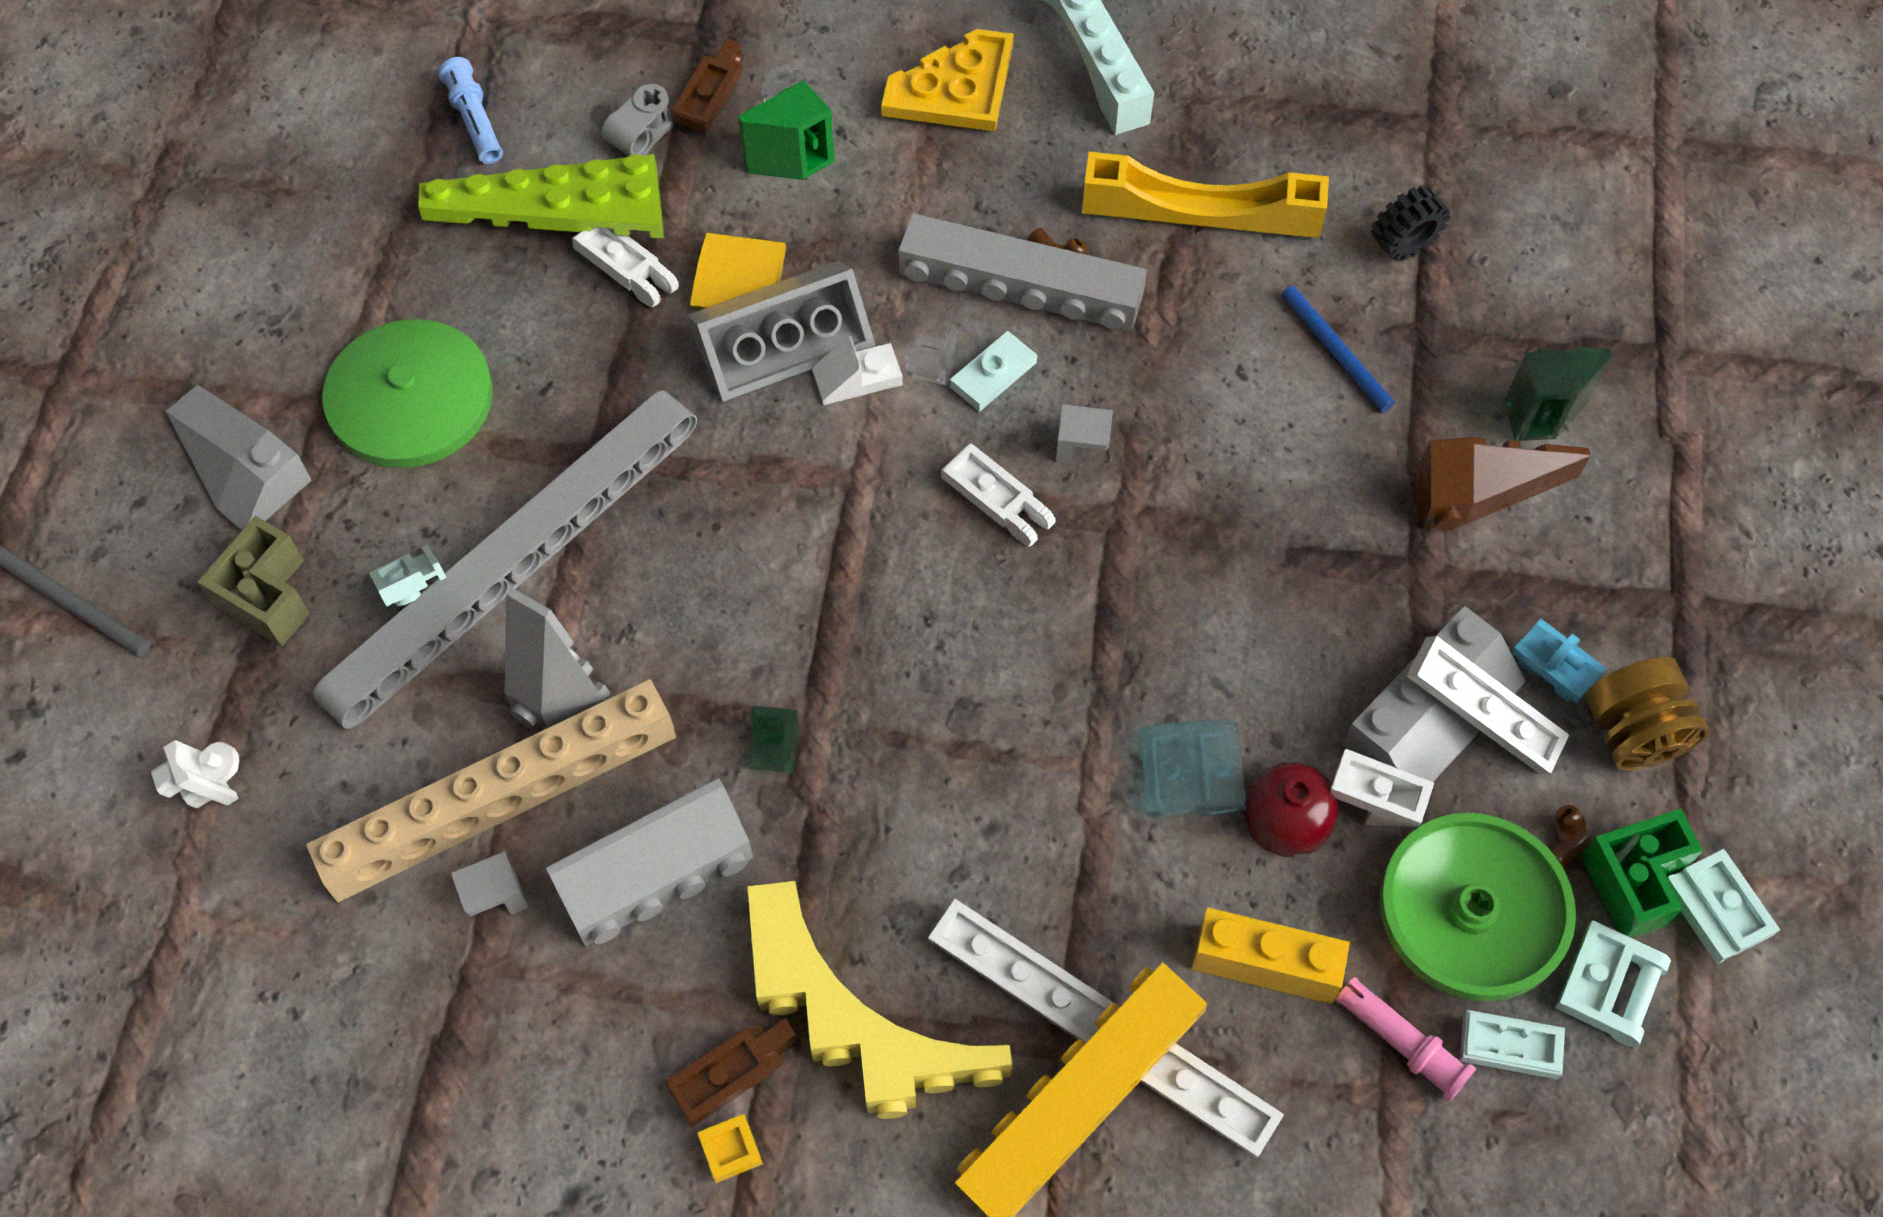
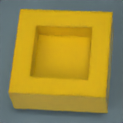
M745 1114L697 1132L716 1183L763 1164Z

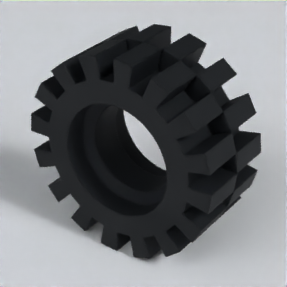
M1423 185L1419 186L1417 190L1413 187L1408 190L1407 195L1401 193L1397 196L1395 203L1390 201L1385 206L1387 210L1380 212L1377 216L1378 221L1372 224L1373 230H1371V235L1394 261L1399 259L1402 261L1407 260L1410 254L1412 257L1419 254V249L1423 248L1425 250L1430 246L1428 243L1431 240L1436 241L1439 238L1440 234L1438 232L1444 231L1448 226L1446 222L1450 221V211L1430 187Z

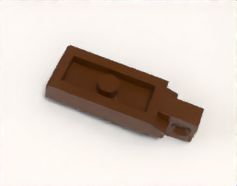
M727 38L717 56L710 55L708 57L704 55L671 110L672 122L707 134L740 79L743 70L742 65H740L743 59L740 42Z
M784 1019L766 1032L763 1031L760 1025L751 1030L746 1027L666 1080L664 1084L692 1128L774 1073V1069H777L784 1063L780 1055L799 1042L797 1034L787 1019Z

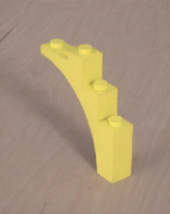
M795 881L747 886L756 997L760 1011L769 1010V1013L772 1015H787L796 1012L799 1006H807L813 1062L822 1061L824 1066H842L851 1063L852 1057L861 1056L868 1114L877 1113L878 1118L893 1119L907 1115V1109L916 1108V1088H924L926 1093H943L953 1090L954 1084L973 1082L975 1087L986 1088L1000 1085L1003 1083V1078L1011 1077L1012 1059L1010 1045L968 1046L930 1039L893 1024L860 1002L837 980L816 950L802 917Z

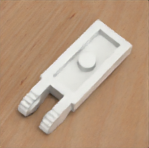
M595 227L589 232L583 231L572 238L573 248L626 289L629 291L633 290L636 297L642 303H645L646 306L648 305L653 308L661 302L656 288L646 280L649 276L655 285L661 290L663 289L667 294H671L678 289L679 285L676 277L658 262L657 257L629 236L615 235L613 228Z
M972 443L966 446L941 469L942 479L1003 528L1006 526L1013 537L1028 547L1035 543L1038 538L1035 533L1036 531L1018 516L1023 509L1029 518L1042 528L1049 529L1056 522L1051 510L1037 500L1030 489Z

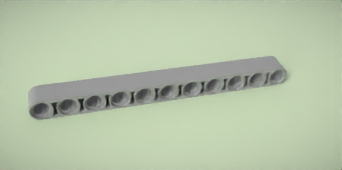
M662 390L652 395L444 573L445 579L441 581L437 579L416 600L409 603L325 675L314 689V700L345 729H351L361 724L499 604L511 588L516 589L680 446L694 431L697 424L696 415L667 391Z

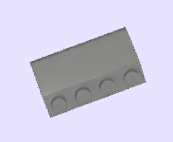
M840 260L687 315L699 352L723 402L811 370L816 363L848 336H851L856 352L876 346L853 269Z
M1466 606L1436 635L1514 694L1526 682L1501 633ZM1414 658L1351 724L1342 746L1358 754L1434 782L1481 731L1407 677L1415 660Z
M720 778L546 867V870L586 947L592 943L602 944L610 941L620 933V928L635 920L646 921L655 917L662 911L665 904L679 897L687 899L698 894L704 889L705 883L720 875L728 877L738 873L747 865V861L753 858L749 839Z

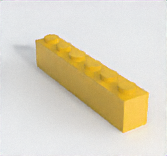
M1163 962L1155 971L1146 967L1129 985L1128 988L1133 994L1125 1003L1119 1007L1113 1002L1095 1022L1099 1030L1087 1043L1079 1038L1061 1058L1065 1066L1053 1079L1047 1074L1044 1075L1030 1089L1026 1097L1031 1102L1018 1116L1013 1111H1010L992 1131V1134L996 1137L994 1142L983 1153L978 1148L974 1149L958 1166L957 1171L961 1174V1177L955 1182L956 1185L988 1217H1014L1205 1012L1207 1003Z

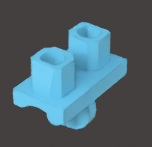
M1542 619L1516 644L1511 654L1519 659L1518 664L1530 674H1539L1554 686L1556 694L1565 701L1572 700L1576 704L1607 669L1577 646L1581 639L1574 634L1566 638Z

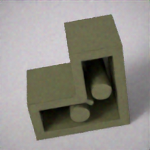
M254 516L197 582L214 607L280 647L285 645L310 615L296 589L286 584L287 580L304 562L290 535L257 516Z

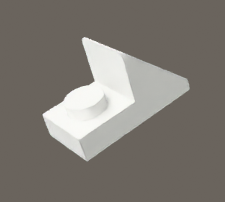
M848 336L812 367L823 405L903 385L902 373L891 343L856 352L852 338Z
M1345 749L1331 784L1330 793L1336 799L1367 810L1368 814L1364 823L1366 825L1420 826L1434 782Z

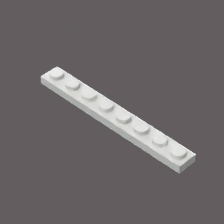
M954 899L928 937L931 943L1077 1040L1081 1038L1087 1043L1099 1030L1095 1025L1096 1020L1113 1003L957 899ZM1176 1043L1140 1081L1256 1159L1284 1116L1283 1113Z

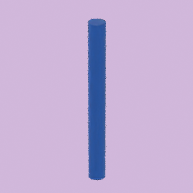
M1294 285L1285 289L1282 293L1283 299L1382 413L1388 411L1395 403L1390 395Z

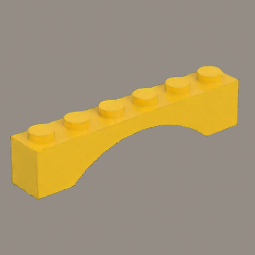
M1088 152L1082 213L1319 238L1327 211L1329 176L1288 172L1272 179L1248 184L1208 185L1182 181L1160 174L1143 166L1128 155Z

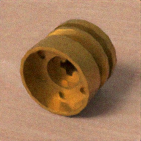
M1657 657L1635 662L1601 678L1584 695L1598 727L1610 729L1604 740L1608 749L1614 750L1612 758L1617 769L1623 771L1640 770L1664 763L1690 751L1703 742L1710 734L1705 719L1698 716L1700 711L1696 701L1682 700L1689 692V688L1675 659Z

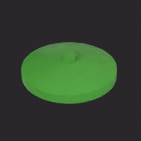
M419 319L401 320L387 323L365 332L340 352L325 378L322 401L326 419L334 435L350 453L378 466L411 468L441 460L462 448L474 437L488 416L493 398V384L482 352L467 335L456 328L436 321Z
M1457 813L1442 816L1421 825L1412 831L1397 847L1386 867L1381 882L1380 912L1387 937L1398 956L1423 981L1442 992L1462 999L1499 1001L1513 998L1532 990L1558 967L1573 939L1576 924L1575 899L1563 867L1555 855L1537 837L1524 828L1499 817L1480 813Z

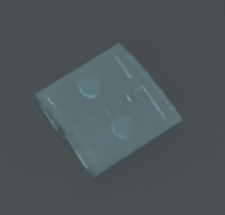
M1188 721L1140 728L1147 813L1152 818L1198 811L1203 817L1246 809L1238 727L1235 721Z

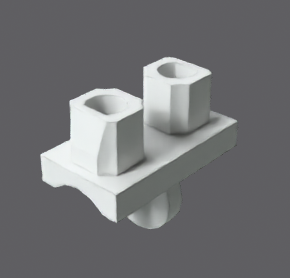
M174 740L163 747L168 761L151 771L155 787L160 795L170 798L176 793L181 792L182 798L186 803L195 808L201 807L210 800L228 806L238 799L237 793L229 788L226 781L237 772L239 756L234 747L224 742L213 743L204 751H200Z

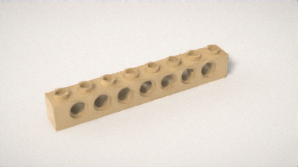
M649 679L307 843L306 846L323 885L334 899L340 902L676 738L670 714L653 682Z

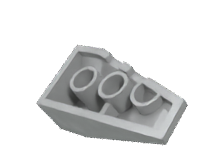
M511 588L506 595L504 691L512 708L510 711L511 715L529 728H533L536 724L545 730L612 698L605 684L597 682L594 685L588 676L593 670L592 666L570 648L574 641L549 608Z

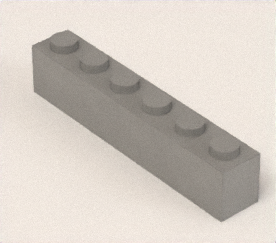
M912 213L898 250L899 275L908 277L911 280L918 282L926 281L946 286L954 291H967L986 296L991 300H1004L1024 305L1032 310H1045L1064 315L1069 319H1082L1102 324L1110 329H1123L1131 332L1144 294L1147 269L914 213Z

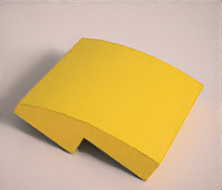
M706 233L696 270L690 306L693 309L702 310L780 282L786 243Z

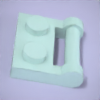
M1592 920L1585 930L1555 1008L1610 1034L1614 1040L1623 1045L1638 1047L1644 1034L1641 1025L1659 977L1666 975L1671 960L1664 953ZM1630 961L1638 964L1641 970L1624 1015L1621 1017L1611 1011Z

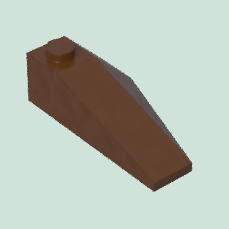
M1480 437L1430 440L1411 485L1422 529L1437 528L1442 531L1452 530L1579 478L1591 456L1589 448L1543 444L1530 450L1522 449L1520 441L1507 440L1503 447L1488 446L1486 439Z

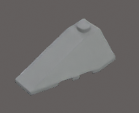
M198 384L166 410L217 511L240 531L247 526L254 516L266 521L312 481L295 451L269 430Z

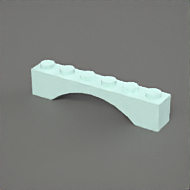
M1040 0L1053 7L1070 30L1087 66L1099 108L1114 134L1117 135L1150 124L1154 91L1101 0Z

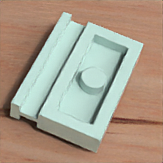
M427 545L421 547L423 554L413 559L408 553L369 572L386 607L393 603L396 606H403L416 600L421 595L420 590L428 587L425 581L436 575L440 581L446 578L438 560Z
M1724 849L1686 867L1675 875L1672 874L1667 877L1683 907L1681 913L1716 964L1774 936L1780 930Z

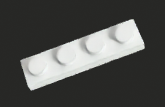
M1426 637L1407 677L1539 774H1551L1569 734L1439 637Z

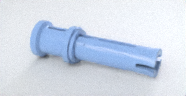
M462 57L450 58L440 65L438 69L439 79L443 84L447 85L449 90L448 100L451 106L461 113L467 131L478 153L479 160L483 164H493L502 158L503 150L482 106L483 91L480 85L475 83L472 78L473 68L470 62Z

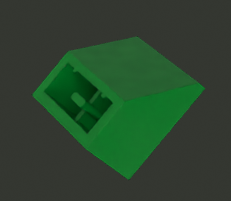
M804 80L790 88L781 90L774 97L749 108L745 113L738 116L744 169L749 174L804 180L835 162L831 109Z

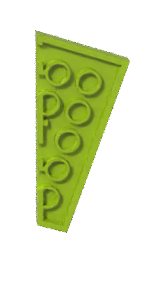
M635 154L626 158L610 160L595 159L587 163L571 165L555 164L547 168L516 169L507 173L491 175L476 174L467 178L451 180L436 179L428 183L419 184V211L422 220L468 224L475 218L492 219L493 226L508 227L510 221L527 222L528 228L570 232H589L595 227L613 228L615 235L629 236L631 230L649 231L651 238L664 239L655 154Z

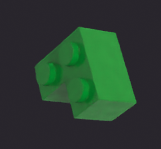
M1680 808L1596 836L1581 854L1580 858L1617 931L1630 938H1634L1666 927L1683 909L1667 876L1683 871L1703 852V849Z

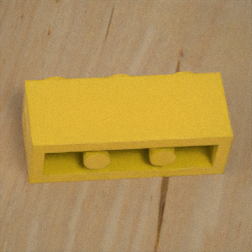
M1207 907L1200 925L1191 970L1333 1004L1342 989L1350 942Z

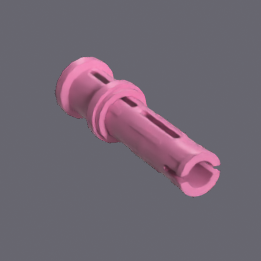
M1356 977L1352 978L1348 983L1349 986H1345L1337 996L1336 1002L1341 1003L1409 1060L1407 1063L1410 1067L1409 1070L1415 1075L1421 1073L1444 1092L1443 1099L1449 1103L1477 1068L1472 1064L1465 1066L1442 1047L1443 1040L1438 1036L1430 1035L1427 1038L1360 983L1359 979Z

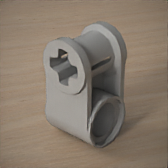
M647 84L637 89L630 99L606 119L601 132L603 140L627 156L635 154L646 155L650 148L673 127L674 122H672L671 111L667 108L669 101L667 91L657 84Z

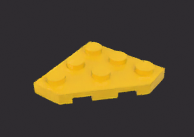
M975 29L964 35V41L948 49L944 46L921 58L920 65L905 73L899 70L888 76L881 104V115L884 117L995 132L1014 44V34Z

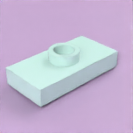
M1007 331L950 379V388L980 412L1037 363V354Z
M1466 1010L1463 1014L1460 1062L1558 1080L1562 1076L1565 1028Z

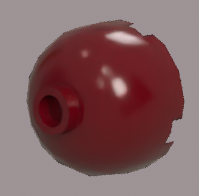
M1282 762L1267 768L1252 783L1244 804V815L1246 814V821L1249 824L1248 830L1252 838L1266 851L1282 857H1294L1295 854H1304L1306 852L1310 854L1318 851L1330 838L1338 818V802L1334 795L1330 793L1331 783L1329 779L1316 768L1300 762Z

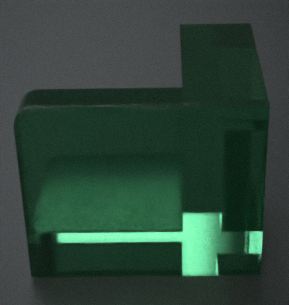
M752 706L751 720L753 733L748 757L749 769L794 774L801 733L797 710Z

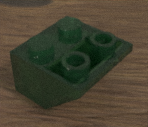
M1581 347L1575 350L1551 351L1549 349H1539L1533 352H1526L1505 398L1514 441L1556 439L1589 402L1612 357L1611 348L1593 349L1591 347Z

